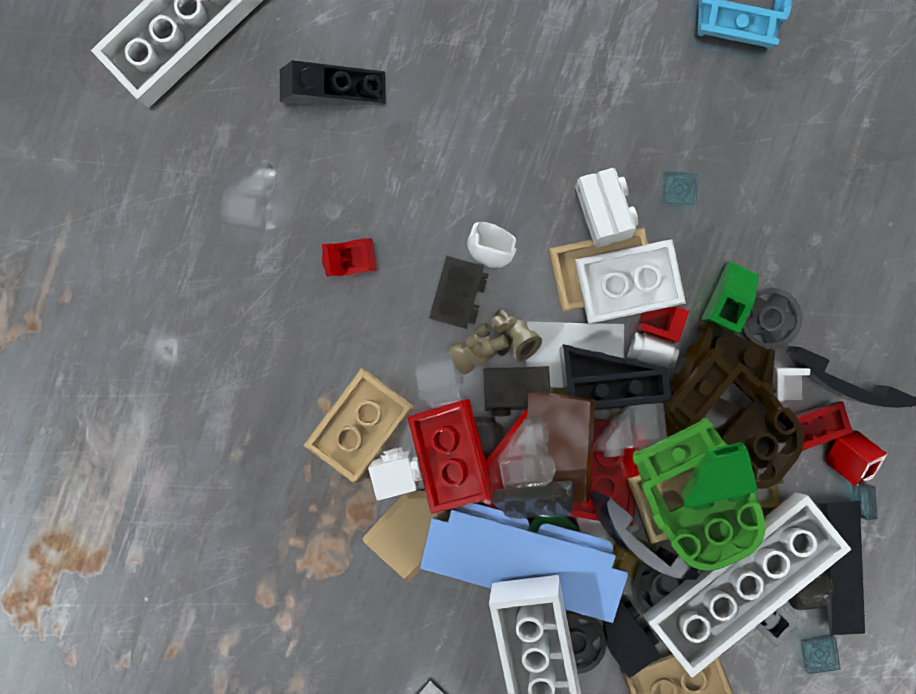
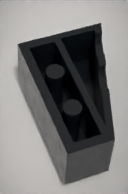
M562 344L559 349L564 395L595 400V411L663 404L671 398L668 367L576 348Z

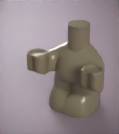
M503 309L497 311L491 320L493 323L492 327L497 332L505 335L509 343L508 347L497 351L498 355L504 356L512 348V355L515 360L522 362L534 355L540 348L542 338L536 332L529 330L526 322L514 316H509Z
M486 323L478 326L475 329V334L469 336L465 343H454L450 347V355L455 366L465 375L471 372L475 365H485L496 355L497 351L509 346L505 335L490 339L489 326Z

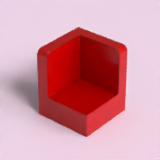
M667 307L641 313L636 330L679 342L689 310L680 307Z
M855 430L852 433L837 438L826 458V463L852 485L858 486L875 477L888 453L861 432Z

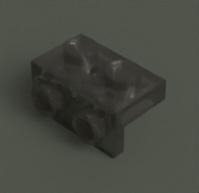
M446 255L429 319L467 329L468 323L475 325L480 305L474 304L477 291L484 293L489 274L483 273L485 265L471 263Z
M549 366L483 369L484 411H491V416L493 417L511 416L512 410L527 409L529 392L550 393Z
M571 480L516 484L512 489L494 490L492 503L503 511L505 516L511 519L572 515L576 485Z

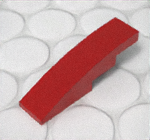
M843 401L794 414L803 430L804 443L802 451L853 432Z

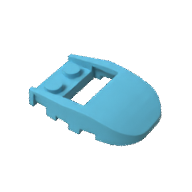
M698 0V35H709L749 43L772 50L779 44L780 39L776 37L781 24L787 21L792 0H774L773 10L725 0Z

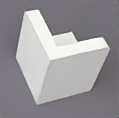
M773 367L771 386L777 391L774 395L780 402H784V400H802V375H810L809 368Z

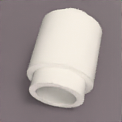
M646 332L643 334L635 333L631 340L627 357L673 368L678 359L679 350L675 349L674 341Z

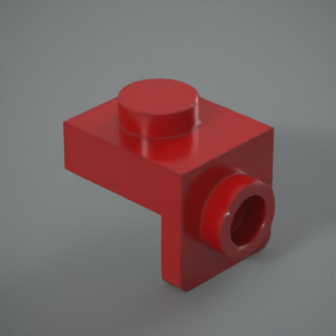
M363 238L343 243L322 244V265L327 277H344L376 271L372 238Z

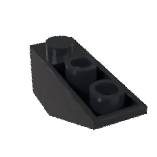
M295 60L290 61L279 69L280 102L304 105L385 104V71Z
M620 599L613 623L602 620L606 636V645L610 653L630 679L661 656L655 646L660 641L649 626L642 629L636 620L641 615L630 600L623 603Z

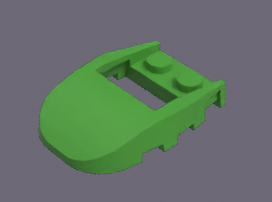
M706 417L701 419L700 422L647 448L633 452L634 464H637L642 479V487L658 528L664 531L671 541V546L688 565L696 569L712 571L724 568L754 553L764 539L766 528L764 515L760 504L757 502L755 493H750V497L742 501L730 502L728 499L716 501L712 507L704 510H694L692 507L685 508L684 504L669 510L657 484L697 466L707 450L727 446L714 429L711 421Z

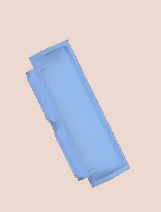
M476 503L458 507L455 510L451 509L448 522L442 521L438 517L431 519L420 569L490 589L492 588V583L559 575L565 610L613 623L628 572L625 569L612 568L616 555L612 553L613 545L610 541L548 523L541 525L537 533L528 530L529 522L523 516Z

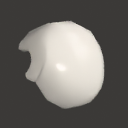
M476 222L473 225L468 237L467 246L470 254L479 264L489 268H502L512 261L517 251L514 247L516 238L505 229L487 222Z

